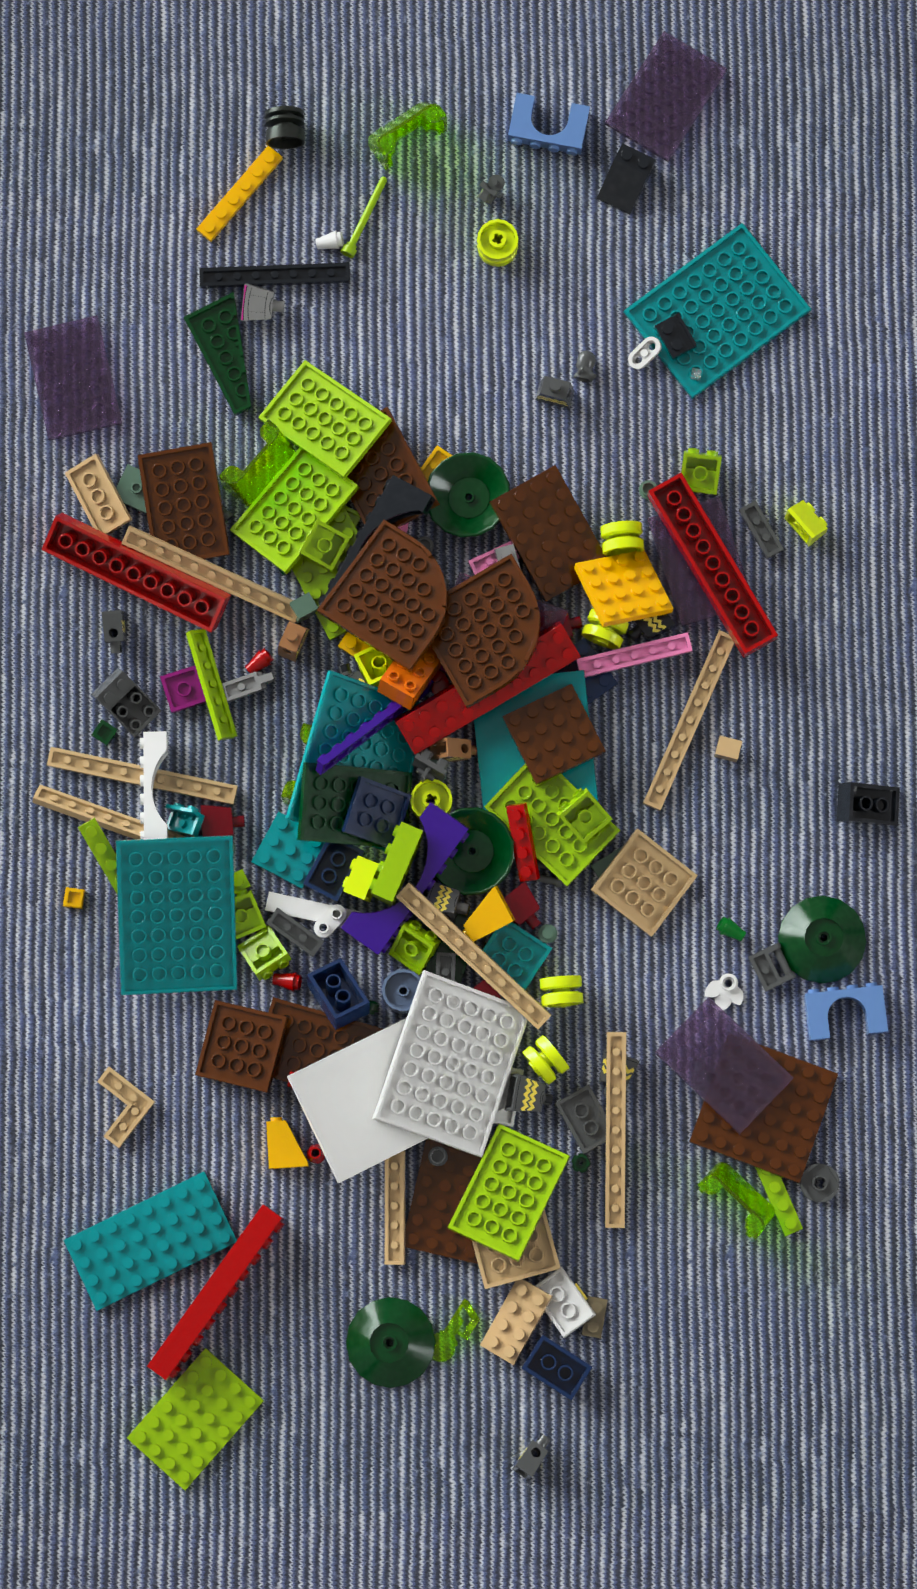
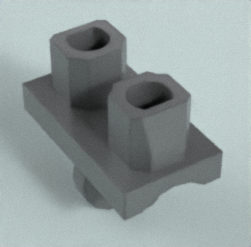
M492 175L488 183L482 181L479 186L483 189L477 197L490 205L496 197L501 199L504 194L499 191L504 188V178L500 175Z
M424 749L420 754H416L412 765L418 768L416 773L422 775L420 778L421 782H424L426 778L432 782L434 778L442 782L446 776L449 762L440 758L437 764L430 761L433 753L428 749Z

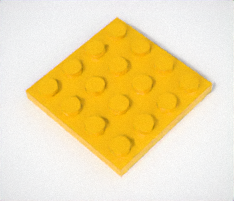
M645 550L575 563L574 569L602 627L669 614L674 609Z

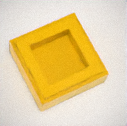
M66 887L63 907L83 909L86 890Z

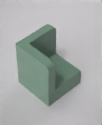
M309 592L290 602V606L297 616V624L315 615L318 609Z

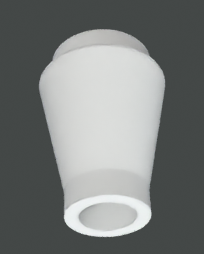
M334 231L316 238L318 250L340 249L344 244L341 231Z

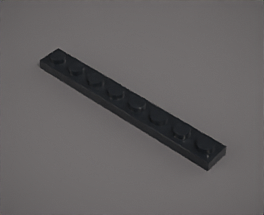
M349 262L199 268L200 288L244 287L245 284L274 286L350 283Z

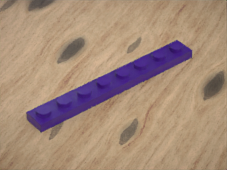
M431 680L416 703L431 692L433 680ZM395 701L389 703L383 712H377L371 721L364 722L355 733L351 732L341 744H335L329 753L322 754L317 759L316 771L320 775L324 774L404 713L407 708Z

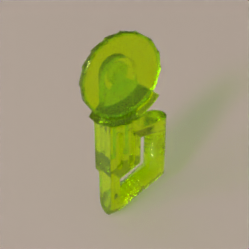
M464 1298L445 1330H440V1333L434 1334L436 1343L433 1360L437 1362L449 1360L454 1355L455 1346H458L455 1338L456 1334L468 1340L470 1334L480 1321L479 1316L467 1299ZM464 1307L471 1320L465 1330L461 1332L459 1329L464 1320L460 1312Z

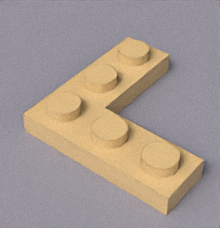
M108 1067L97 1082L127 1106L104 1137L120 1148L154 1105L155 1101L111 1067Z

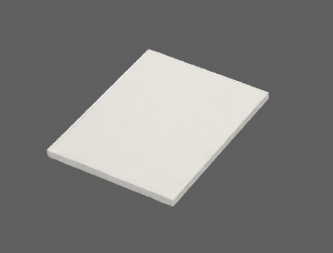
M424 970L373 1119L482 1158L528 1020L506 1000Z
M407 1018L287 1076L337 1183L428 1139L373 1119Z

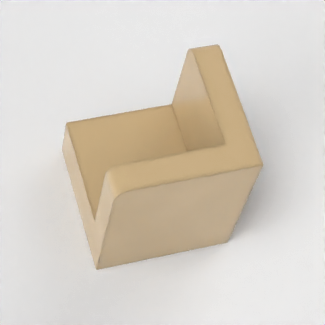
M720 736L714 757L737 762L742 741Z

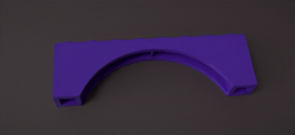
M433 802L429 803L419 817L426 832L428 845L424 872L415 887L422 894L426 889L430 891L436 882L433 880L436 874H442L447 867L444 864L448 858L452 859L458 852L456 846L459 842L464 843L470 835L467 833L468 827ZM401 901L392 907L377 912L353 911L341 929L379 955L381 952L385 953L391 945L388 941L392 936L397 937L401 929L399 926L403 920L407 922L413 913Z

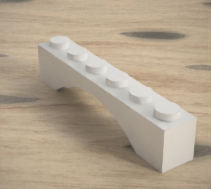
M166 731L143 732V738H140V749H143V756H140V768H144V775H140V786L144 787V794H140V805H144V812L140 813V823L144 824V831L140 832V839L169 838L168 826L157 812L153 798V786L157 770L168 755V735Z

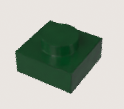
M101 720L91 736L108 746L117 734L118 729Z

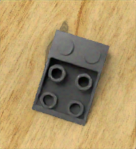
M119 668L91 694L133 737H136L162 711Z

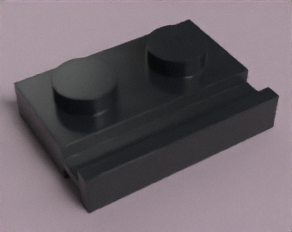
M679 313L654 327L672 359L697 347Z

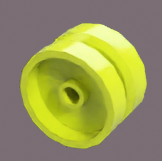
M495 219L488 221L481 227L477 237V249L481 259L488 265L496 267L505 266L513 261L518 251V235L512 224L505 220Z
M618 521L600 527L601 538L606 540L602 544V551L605 556L644 551V540L639 537L643 533L641 522Z
M591 609L587 618L591 624L584 625L581 635L602 647L613 650L620 649L623 638L620 635L626 634L629 623L602 627L594 609Z
M427 779L424 782L418 783L411 792L410 803L412 811L419 820V817L429 805L428 801L430 799H434L435 804L448 814L452 810L453 799L451 791L445 783L434 779L432 782Z
M580 975L539 979L540 990L552 992L541 996L543 1007L564 1008L584 1003L582 992L571 991L582 986Z
M542 1035L535 1041V1045L540 1053L529 1046L522 1054L534 1072L549 1085L556 1080V1075L551 1067L560 1074H563L570 1067L549 1040Z

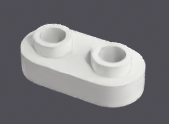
M647 337L630 353L628 357L630 366L635 369H643L660 353L662 349L660 340L655 337ZM652 343L655 344L654 350L650 349V345ZM639 356L642 358L641 363L636 362Z
M338 904L332 905L315 922V934L320 938L331 936L347 917L345 908ZM334 911H339L340 916L334 917ZM326 925V931H321L320 926Z

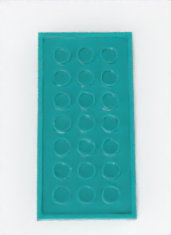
M205 1171L63 1241L96 1311H99L235 1244L237 1238Z

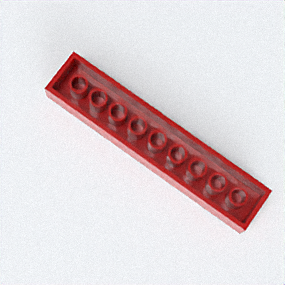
M679 473L649 490L647 497L742 657L745 658L775 641L778 637L777 632L683 474Z
M64 513L55 516L42 547L43 551L209 632L217 629L231 594L121 544L122 541Z
M558 621L540 632L535 652L525 669L501 690L467 709L455 686L452 684L414 706L411 710L402 713L394 719L395 723L415 755L581 656L563 625Z
M264 1204L260 1207L149 1362L148 1368L165 1380L173 1379L178 1375L181 1370L179 1368L180 1364L187 1362L192 1355L190 1351L192 1347L200 1344L204 1338L202 1333L205 1329L210 1330L216 1321L213 1319L217 1313L221 1314L227 1306L225 1303L227 1298H232L239 1289L236 1287L240 1281H245L250 1274L248 1271L250 1266H255L262 1257L259 1255L262 1249H268L273 1242L271 1239L272 1235L279 1233L285 1225L282 1223L283 1217Z

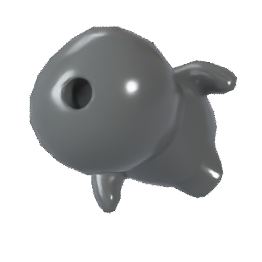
M582 351L578 354L576 364L578 371L574 375V378L578 381L592 382L597 377L593 373L596 357L592 352Z

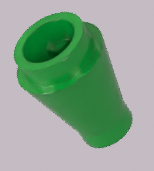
M722 917L716 927L719 934L740 942L746 934V931L742 930L729 917Z

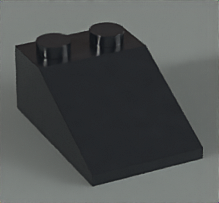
M622 143L597 199L630 215L655 168L656 159Z
M854 782L838 783L837 822L898 826L900 788Z

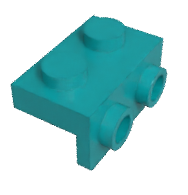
M174 803V805L166 804L165 808L171 811L167 821L168 830L178 834L197 837L205 817L198 812L199 809L190 805L185 808V806L179 803Z

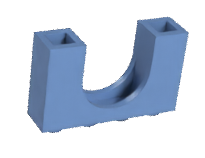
M522 93L516 94L508 141L514 145L526 144L534 149L542 147L547 148L551 152L563 151L572 156L581 155L590 106L572 103L566 127L557 134L545 135L537 131L531 121L535 96Z
M877 982L866 983V987L860 988L856 984L846 986L847 989L839 990V987H829L825 992H820L819 989L808 990V993L804 994L809 1041L830 1039L828 1011L833 1002L839 999H851L861 1006L865 1015L867 1035L887 1033L888 1024L883 986H877Z

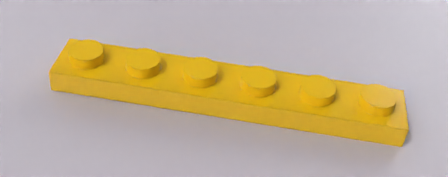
M267 146L196 228L197 232L212 242L283 160V157Z

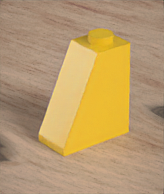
M498 886L491 889L463 925L465 928L463 932L473 942L515 920Z
M273 1117L271 1121L266 1122L269 1169L309 1167V1162L287 1121H282V1117Z

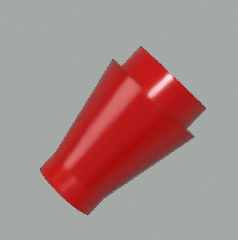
M264 648L255 654L245 668L249 673L257 672L271 665L274 659Z
M274 973L272 984L294 992L295 990H300L302 976L297 973Z
M314 1144L307 1150V1158L315 1164L321 1163L325 1159L319 1144ZM314 1150L319 1151V1155L317 1157H314L312 1154Z

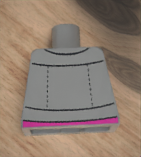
M245 284L241 320L272 319L273 311L284 313L285 301L274 300L275 292Z

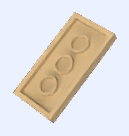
M94 454L65 472L93 528L109 535L132 520L98 454Z
M524 1279L515 1281L480 1346L515 1365L553 1296Z

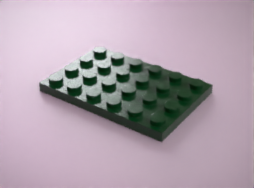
M303 762L297 840L382 847L341 832L358 777H365L411 795L412 772L334 765L324 774L320 775L316 771L317 763ZM410 802L404 819L406 824H409Z

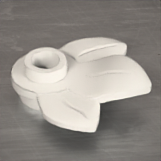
M733 974L722 975L719 980L710 982L705 990L706 997H715V1004L719 1011L727 1009L732 1002L741 1005L744 997L743 991L738 987V980ZM726 980L732 982L730 987L725 986Z

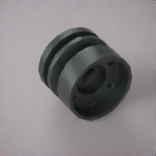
M276 106L265 111V119H267L265 124L268 127L266 130V145L275 149H293L303 146L305 144V133L302 128L304 125V110L295 106Z

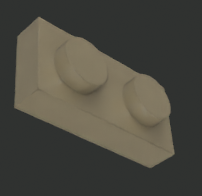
M588 1296L587 1302L596 1315L583 1324L581 1335L601 1339L607 1299Z

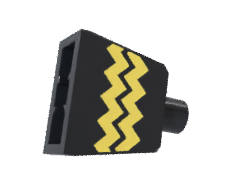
M668 614L632 621L635 626L627 633L633 641L641 635L647 641H650L673 629L675 622Z

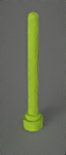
M382 176L350 241L343 244L340 252L344 256L354 258L357 252L356 244L386 185V177Z

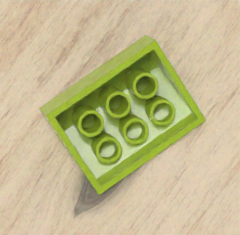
M401 822L400 826L396 825L392 834L395 837L393 843H388L384 852L387 854L385 861L381 860L377 871L380 872L378 878H373L369 887L372 890L371 895L389 907L394 906L397 900L396 896L403 886L423 839V830Z

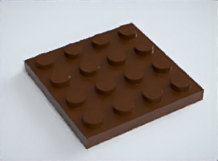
M572 684L502 716L536 785L606 753Z
M215 1000L195 1075L269 1093L289 1018Z

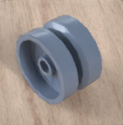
M400 969L390 973L382 986L383 999L387 1007L393 1012L408 1014L420 981V976L414 971ZM402 988L407 990L406 994L400 993Z

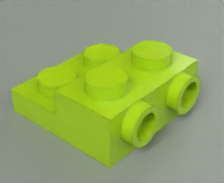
M688 448V451H684L681 473L693 492L717 495L722 455H718V451L707 450V453H699L700 449Z
M316 519L298 553L329 571L337 570L342 561L340 556L343 552L346 553L351 545L349 542L350 537Z
M580 788L573 794L574 798L569 803L564 801L558 807L559 811L557 814L584 844L613 819L587 788L584 790Z
M246 888L236 892L237 896H235L236 940L266 927L252 890L247 891Z
M408 920L402 925L388 954L420 975L424 971L429 959L434 956L441 941L433 931L423 929L419 921Z
M269 925L237 946L259 981L271 978L275 970L286 968L289 965V961L292 960Z

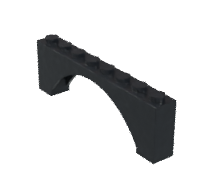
M394 475L391 479L389 478L384 485L385 490L382 495H379L375 501L376 506L373 511L369 512L366 516V523L363 529L360 528L357 532L355 543L348 548L346 559L339 564L337 568L338 573L335 578L330 580L328 584L329 589L319 599V606L383 520L392 524L400 519L423 514L427 516L435 502V498Z

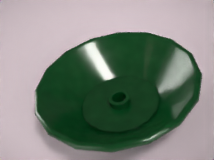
M475 452L457 453L441 461L430 473L428 483L440 505L431 509L428 513L432 521L446 533L458 537L482 535L492 530L500 522L489 502L510 491V483L503 469L490 457ZM472 495V499L468 501L466 496Z
M478 807L460 808L449 814L468 827L467 833L470 835L464 843L459 842L456 846L458 852L452 859L448 858L444 864L447 867L441 875L437 873L435 877L443 885L459 890L462 895H479L498 886L509 875L515 858L514 840L507 825L494 813ZM471 848L476 849V853L474 855H471L469 852Z
M817 896L806 898L791 907L781 922L778 942L782 947L780 949L791 971L804 980L822 984L839 981L854 971L863 959L866 935L864 924L853 908L840 899ZM825 935L827 940L821 941L820 936Z
M393 1297L374 1300L360 1309L349 1325L346 1339L349 1361L357 1373L373 1385L388 1388L408 1385L423 1375L433 1359L436 1343L432 1324L423 1310L408 1300ZM388 1339L393 1340V1345L391 1347L387 1346L386 1341Z

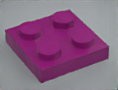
M195 665L160 676L171 713L206 703Z

